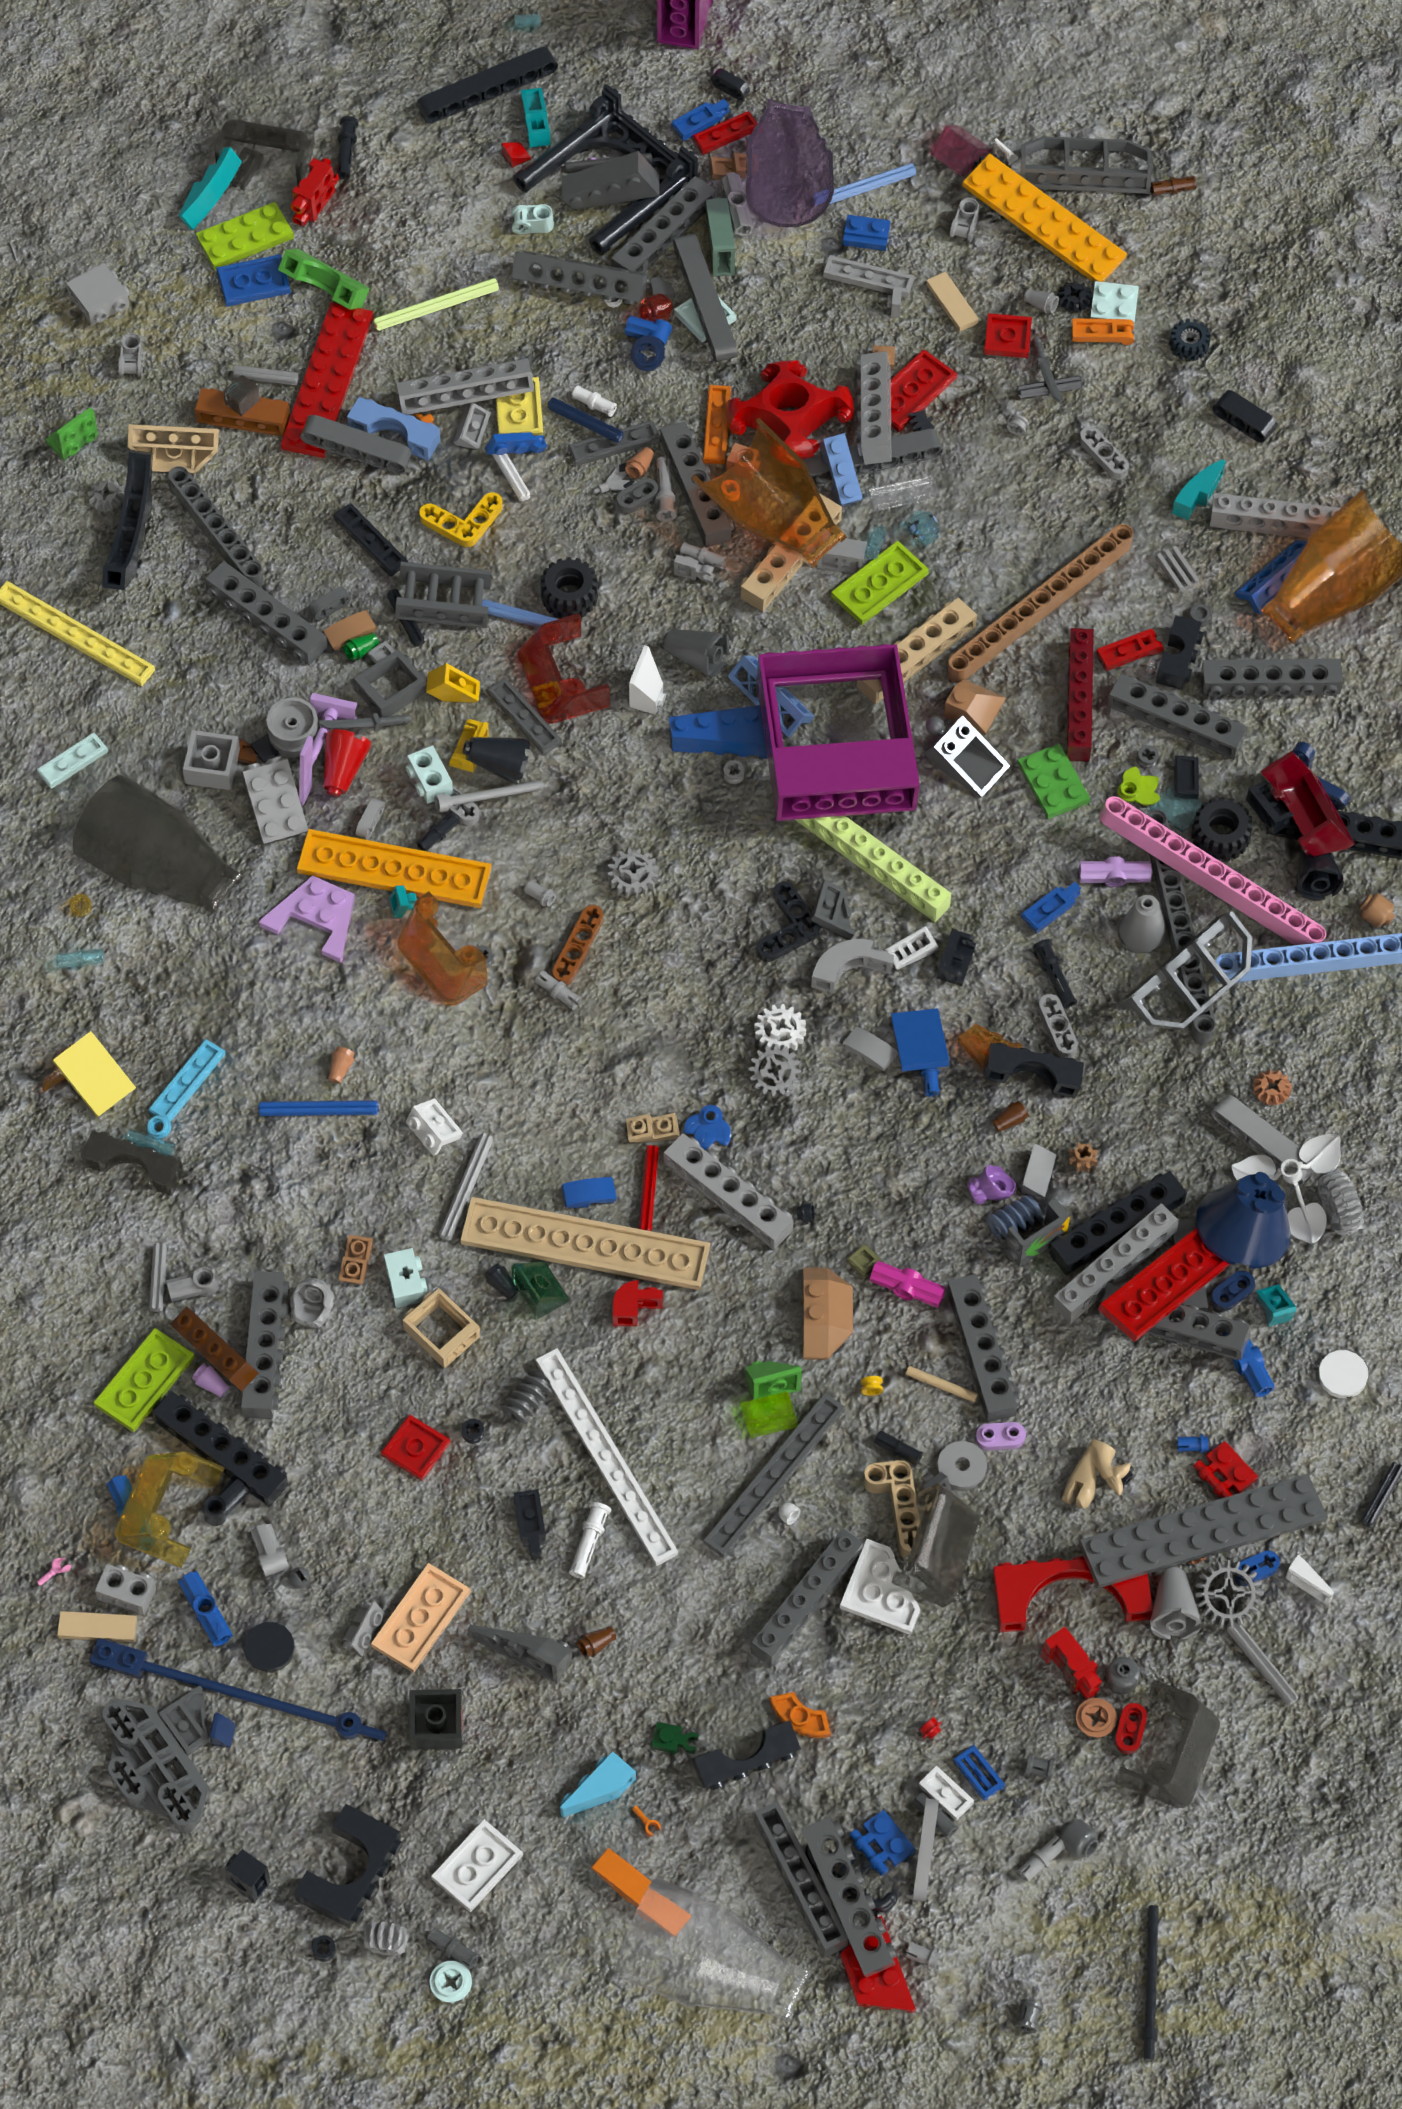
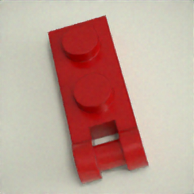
M1148 629L1097 649L1096 655L1107 672L1148 655H1157L1163 651L1164 647L1160 641H1157L1154 629Z

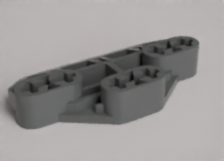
M116 1699L108 1703L103 1708L102 1716L107 1729L113 1736L111 1761L108 1764V1772L112 1783L129 1806L169 1818L176 1830L181 1833L192 1832L196 1825L201 1822L205 1803L207 1804L210 1795L209 1786L154 1706L123 1699ZM126 1708L142 1710L144 1714H141V1719L143 1721L138 1723L132 1712H127ZM115 1714L120 1718L122 1726L126 1728L129 1736L133 1737L129 1740L124 1736L123 1730L118 1726L115 1718L111 1717ZM155 1730L157 1734L154 1735V1738L162 1748L159 1751L150 1739H145V1736ZM174 1758L177 1762L173 1763V1765L182 1777L180 1779L176 1778L169 1767L165 1768L164 1766ZM118 1769L125 1771L126 1777L135 1791H139L138 1794L135 1795L133 1792H130L127 1782L124 1781L120 1772H117ZM193 1787L196 1788L193 1794L199 1801L198 1807L195 1806L189 1795H184L185 1792ZM168 1795L175 1797L176 1804L181 1809L183 1815L186 1818L189 1817L187 1821L180 1819L176 1807H174L169 1798L166 1799Z

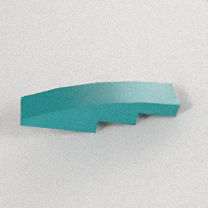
M231 147L223 148L217 163L209 165L202 181L194 182L179 214L181 220L190 230H194L218 202L242 163Z

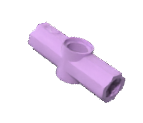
M1115 856L1107 858L1105 861H1080L1079 863L1080 883H1106L1109 887H1120L1126 883L1151 882L1152 868L1150 861H1125V859Z

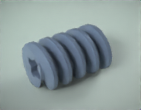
M1031 1195L1022 1196L1020 1201H1013L1012 1206L1006 1205L1003 1210H997L995 1215H988L987 1221L992 1233L998 1240H1000L1001 1235L1007 1240L1008 1228L1011 1226L1017 1232V1226L1024 1231L1026 1230V1221L1029 1225L1033 1226L1035 1225L1034 1217L1039 1222L1043 1220L1038 1203Z

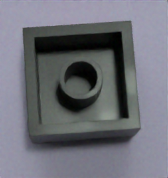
M461 1689L409 1690V1740L411 1750L462 1748Z

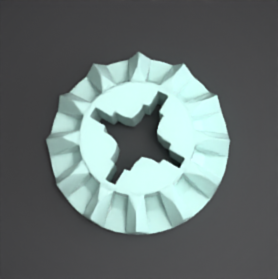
M443 1962L431 1973L430 1988L433 1995L442 2002L454 2004L456 2001L464 2000L465 1996L471 1991L472 1977L470 1971L460 1962ZM445 1974L450 1979L458 1978L456 1981L457 1990L451 1986L444 1988L447 1984Z

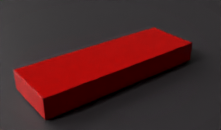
M747 111L692 135V141L701 154L705 155L759 131V124L752 114Z

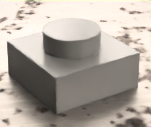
M893 286V295H888L887 308H891L892 318H900L902 287Z

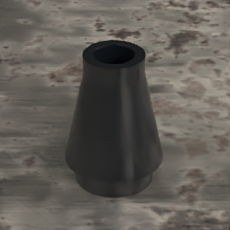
M497 1263L484 1274V1277L487 1279L486 1283L503 1294L508 1300L519 1292L505 1266Z

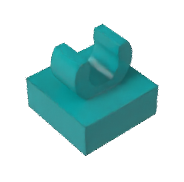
M404 885L395 886L389 897L393 918H403L407 910L414 909L413 903L418 902L416 893L406 894Z

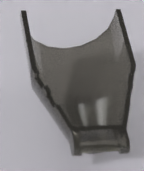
M117 775L108 780L94 794L86 805L74 832V854L130 889L137 890L139 888L151 891V894L154 895L163 894L171 896L174 900L201 906L211 913H216L219 909V904L236 884H240L243 880V876L238 871L226 865L182 809L126 775ZM224 878H227L228 880L218 890L212 899L209 898L210 894L215 890V888L220 884V882Z

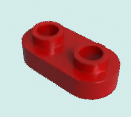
M1138 1703L1126 1705L1121 1713L1115 1745L1123 1754H1133L1139 1750L1147 1712ZM1134 1715L1138 1718V1721L1133 1722L1129 1717ZM1129 1739L1132 1741V1744L1125 1745L1123 1741Z

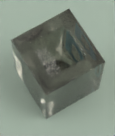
M243 375L223 391L225 405L240 416L245 414L260 400L257 383Z

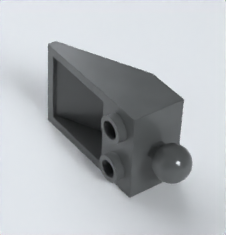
M964 716L952 721L945 729L941 718L931 717L927 720L926 730L932 735H938V737L923 753L939 770L981 798L1010 767Z

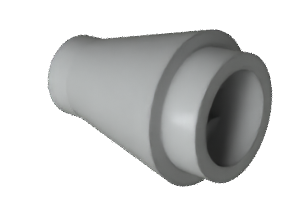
M1028 289L1025 293L1024 301L1047 314L1049 312L1053 313L1056 310L1059 298L1053 292Z

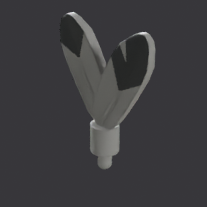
M623 463L612 472L605 483L597 485L593 492H599L600 494L609 490L621 492L636 483V481L623 480L627 475L625 471L626 463Z

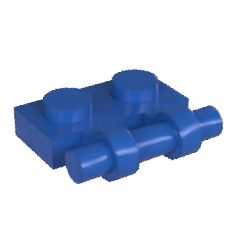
M884 1809L863 1824V1828L868 1833L867 1835L862 1836L857 1829L849 1834L854 1842L853 1846L858 1852L861 1851L869 1862L872 1863V1870L876 1869L880 1876L885 1875L889 1871L884 1862L889 1860L896 1867L916 1851ZM875 1842L882 1852L876 1854L870 1846L871 1843Z

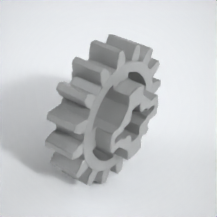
M629 848L628 854L620 851L619 858L613 856L612 864L608 865V880L611 881V888L617 887L618 894L623 891L626 892L627 898L631 893H634L635 898H638L639 892L647 895V888L653 890L654 882H658L659 868L655 866V858L649 859L648 852L641 855V849H638L636 853H632L631 848Z
M775 1044L774 1050H771L767 1045L765 1046V1053L758 1050L759 1058L751 1059L755 1067H749V1071L755 1073V1075L751 1076L750 1079L751 1081H758L755 1088L758 1090L763 1087L764 1095L771 1091L773 1097H776L777 1092H781L785 1096V1089L788 1088L793 1091L792 1083L799 1084L800 1082L796 1075L802 1074V1071L796 1069V1067L801 1063L799 1060L793 1061L796 1056L794 1052L789 1055L787 1054L788 1047L785 1046L781 1051L778 1044ZM775 1055L782 1056L788 1061L781 1062L776 1060ZM767 1059L765 1068L760 1070L761 1064ZM772 1061L775 1064V1066L778 1067V1069L781 1068V1070L778 1071L779 1080L776 1078V1076H774L773 1073H769L773 1071ZM791 1072L789 1079L784 1082L786 1074ZM763 1080H771L775 1082L776 1086L767 1085Z

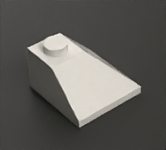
M644 645L629 682V707L656 715L658 707H663L666 694L663 693V682L648 646Z

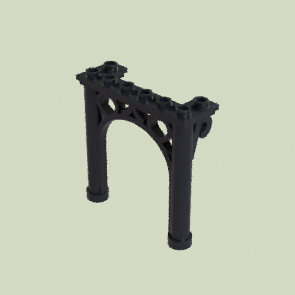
M607 84L603 86L602 96L596 98L589 109L590 116L577 129L527 168L521 169L513 175L517 187L527 193L571 157L585 149L596 147L610 148L626 155L639 151L641 154L651 153L653 158L649 164L652 167L660 166L666 170L665 175H660L659 196L638 199L589 238L592 249L601 256L606 254L613 244L664 205L672 195H676L685 182H689L694 176L698 178V158L695 153L688 151L684 146L679 148V153L670 150L662 140L654 137L649 129L642 127L633 116L626 114L622 110L621 94L618 90L612 89ZM616 130L623 137L620 139H610L607 133ZM602 132V138H594L597 134ZM629 138L636 144L628 142Z

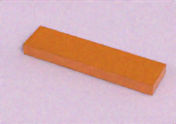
M709 385L703 463H726L728 436L726 403L730 400L731 386Z

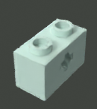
M413 1248L384 1254L395 1307L399 1308L421 1303L424 1293L428 1292L425 1278H420L418 1272L422 1270L420 1257H415Z

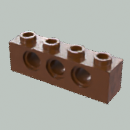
M187 1306L170 1323L177 1332L239 1390L243 1391L259 1374Z

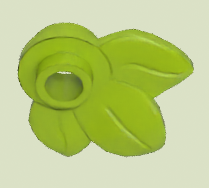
M1136 766L1132 767L1123 774V783L1119 785L1117 790L1118 797L1127 803L1137 802L1143 806L1154 805L1160 801V796L1155 793L1159 777L1141 776L1139 769Z

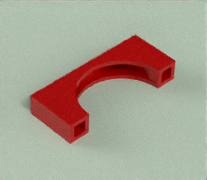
M1084 1556L1075 1557L1073 1560L1063 1561L1061 1558H1054L1048 1560V1562L1038 1563L1035 1560L1023 1562V1564L1012 1565V1563L1005 1562L994 1566L992 1578L999 1633L1025 1631L1027 1608L1034 1596L1047 1585L1063 1579H1083L1095 1583ZM1148 1574L1103 1587L1119 1603L1125 1617V1622L1151 1620L1153 1607Z

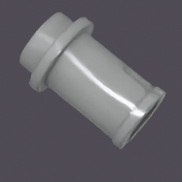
M533 880L528 882L524 890L526 894L540 901L542 906L552 905L556 897L552 889L547 890Z
M911 1942L905 1957L927 1965V1969H935L941 1954L937 1953L936 1949L932 1951Z

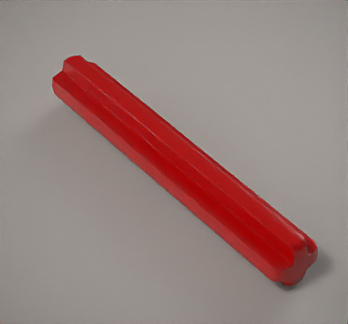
M647 1145L645 1151L638 1229L652 1231L659 1147L657 1145Z

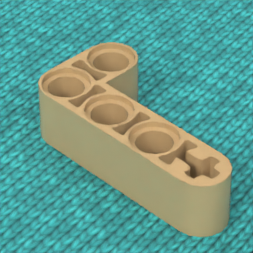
M900 1460L870 1464L865 1469L864 1487L870 1493L890 1492L900 1556L907 1561L916 1560L921 1554L923 1539L911 1466L907 1462ZM899 1472L905 1474L906 1477L898 1479L894 1474ZM877 1475L881 1480L875 1482L870 1480L869 1477ZM899 1496H906L910 1500L901 1502L897 1498ZM904 1519H909L913 1522V1524L904 1525L901 1521ZM908 1537H911V1543L914 1548H910L909 1544H907Z

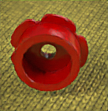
M934 1716L918 1729L923 1735L921 1738L924 1739L927 1736L931 1740L941 1731L939 1725L942 1722H938Z

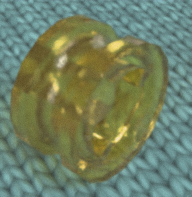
M76 894L71 898L69 904L74 915L84 917L90 914L92 903L87 895ZM79 902H84L85 904L82 909L77 907Z

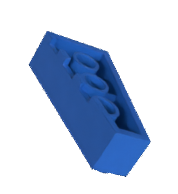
M760 705L669 717V736L672 751L701 754L703 751L715 752V755L731 753L738 754L739 757L756 755L759 758L767 759Z

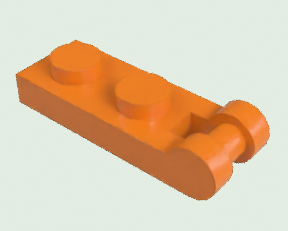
M1072 318V342H1121L1124 345H1131L1134 343V334L1132 333L1134 323L1130 319Z

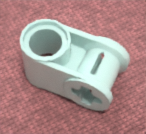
M546 204L517 205L512 209V216L514 217L512 230L516 234L548 233L554 227L552 208Z

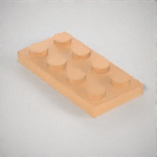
M428 1563L372 1641L371 1647L414 1673L469 1596L471 1589Z

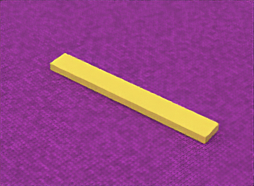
M6 581L0 588V605L136 684L143 686L155 671L154 665L14 584Z

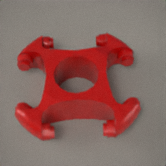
M798 360L778 361L767 364L761 371V379L765 382H771L761 392L747 401H741L737 397L727 401L726 421L731 434L742 435L746 430V426L779 440L780 443H776L773 446L772 453L780 458L781 461L803 460L814 457V454L820 447L817 440L807 439L814 430L834 416H837L841 423H847L853 419V398L847 386L838 385L834 391H828L801 379L805 377L807 368ZM787 407H796V408H799V409L793 410V411H782V410H780V409L787 408Z

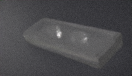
M934 475L868 489L874 511L939 498L940 494Z

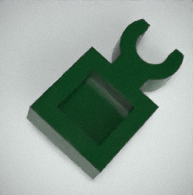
M657 1722L651 1749L677 1754L679 1747L683 1748L688 1754H695L696 1747L689 1746L687 1742L690 1740L698 1741L699 1735L694 1732L684 1735L681 1734V1726Z

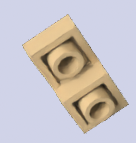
M675 1113L651 1118L650 1114L626 1119L629 1142H659L678 1139L680 1136L678 1119Z

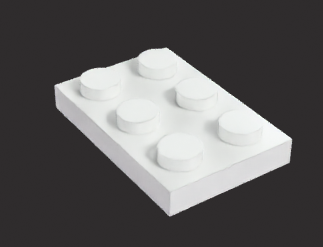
M484 1819L431 1877L433 1881L471 1913L523 1856V1852Z

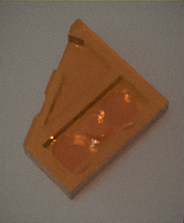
M977 1024L966 1030L956 1040L982 1069L984 1067L985 1053L991 1043H1004L1008 1047L1013 1048L1023 1047L1021 1043L1016 1042L1014 1044L1002 1039L1003 1035L990 1032Z

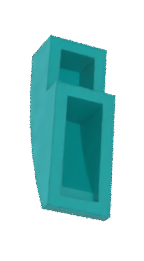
M542 88L520 90L529 147L551 145L550 128Z
M1221 459L1195 475L1174 500L1172 514L1189 520L1197 504L1206 507L1224 474L1226 461Z

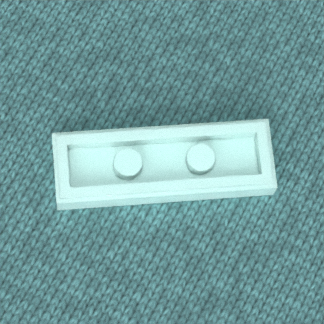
M93 732L38 768L37 773L49 788L52 789L106 754L108 749Z

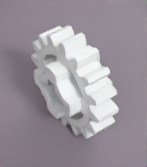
M782 1004L780 1009L772 1005V1011L765 1008L763 1009V1016H757L758 1023H755L754 1031H756L755 1039H760V1047L768 1045L772 1050L775 1044H778L780 1050L785 1046L788 1047L787 1054H789V1048L796 1051L798 1044H803V1036H806V1021L801 1020L800 1012L794 1014V1007L786 1010L785 1004ZM791 1022L795 1025L796 1030H794V1026L790 1024Z

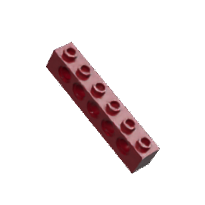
M1070 629L1066 750L1069 761L1090 762L1092 749L1094 629Z

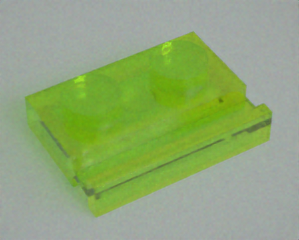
M788 1391L740 1403L750 1439L798 1426Z

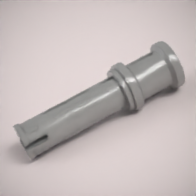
M659 457L656 459L658 493L655 496V502L658 504L656 518L663 522H669L676 518L673 504L675 502V495L671 490L670 459Z

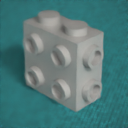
M105 263L91 268L88 272L76 276L66 283L69 297L91 326L104 321L107 317L121 312L129 306L128 296H130L128 288L125 284H120L115 271L109 269Z

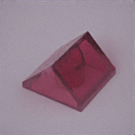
M946 125L931 150V155L965 177L972 170L974 161L976 159L979 160L980 156L985 158L986 154L992 152V148L962 127Z

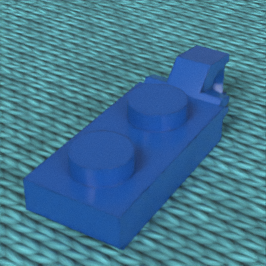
M725 99L714 105L713 103L708 104L706 102L673 120L671 127L682 141H685L692 137V135L722 120L723 116L729 113V104Z
M532 432L494 434L484 449L487 455L522 454L530 451L539 453L544 452L547 445L543 435L533 436Z
M1076 882L1066 889L1056 887L1021 914V918L1036 934L1072 908L1076 903L1075 899L1081 895V887Z

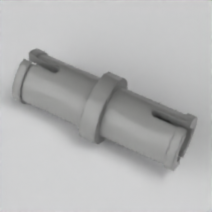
M684 542L680 549V556L692 557L694 560H698L700 565L708 564L723 570L727 562L726 555L709 551L707 547L699 548Z
M545 970L541 971L539 975L547 981L537 976L536 984L550 992L552 998H558L572 1010L577 1005L570 999H573L578 1004L581 1002L582 997L568 989L563 981L559 982L550 976Z
M1057 1835L1053 1836L1040 1850L1036 1849L1033 1852L1034 1856L1021 1868L1017 1869L1022 1878L1025 1877V1881L1030 1882L1044 1867L1048 1868L1051 1865L1050 1862L1060 1852L1065 1850L1063 1841L1061 1839L1058 1840L1059 1837Z

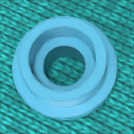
M156 1115L149 1120L147 1131L151 1137L163 1139L169 1135L171 1123L165 1116ZM163 1124V1129L157 1132V1126Z

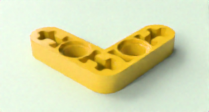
M495 492L487 493L465 520L458 518L437 505L425 504L419 510L420 521L426 527L463 547H471L477 543L502 511V497ZM483 516L486 518V521L484 523H476L474 518ZM445 522L455 524L451 529H445L442 526ZM471 532V537H470V536H467L466 538L463 537V534H464V535H468V534Z

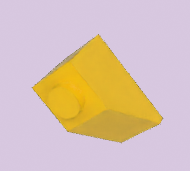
M447 663L428 672L426 687L428 694L445 702L476 703L479 701L480 681Z

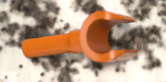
M420 413L412 414L420 421L434 424L432 422L434 418L431 414L422 416Z
M637 1805L632 1808L645 1826V1835L653 1837V1834L648 1829L650 1825H654L660 1831L661 1825L658 1821L649 1820Z

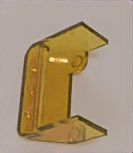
M189 1452L149 1455L140 1469L115 1528L117 1540L182 1568L191 1548L169 1539L171 1523L166 1517L156 1513L172 1474L175 1473L179 1476L190 1477L215 1488L225 1467Z

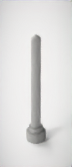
M533 781L455 796L440 793L435 794L434 802L438 813L446 812L453 805L541 790L544 787V783L542 781Z

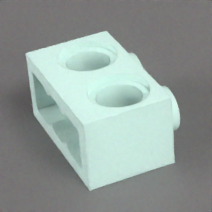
M433 745L407 755L408 765L405 766L410 779L414 778L416 781V791L420 797H424L427 804L434 801L435 794H453L452 780Z

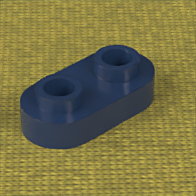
M1237 1271L1214 1289L1211 1297L1213 1306L1220 1311H1229L1253 1292L1255 1286L1253 1275L1247 1271ZM1242 1283V1284H1244L1246 1287H1245V1288H1240V1287L1238 1286V1284ZM1220 1298H1226L1228 1301L1221 1302Z

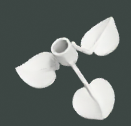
M1325 1134L1310 1139L1301 1147L1299 1152L1301 1161L1306 1164L1295 1159H1287L1282 1163L1281 1168L1278 1169L1276 1174L1274 1162L1265 1155H1253L1232 1165V1171L1236 1180L1247 1175L1256 1174L1257 1172H1264L1272 1180H1277L1283 1175L1286 1182L1294 1185L1301 1208H1293L1288 1213L1290 1232L1295 1238L1309 1244L1315 1243L1321 1238L1326 1228L1327 1218L1324 1209L1318 1203H1310L1305 1206L1298 1185L1302 1178L1301 1169H1309L1311 1167L1317 1174H1326L1335 1170L1341 1158L1340 1136L1338 1134Z

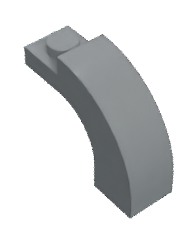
M852 939L840 942L829 948L818 960L812 974L811 988L834 994L842 974L856 967H865L891 974L894 955L884 950H874V941Z

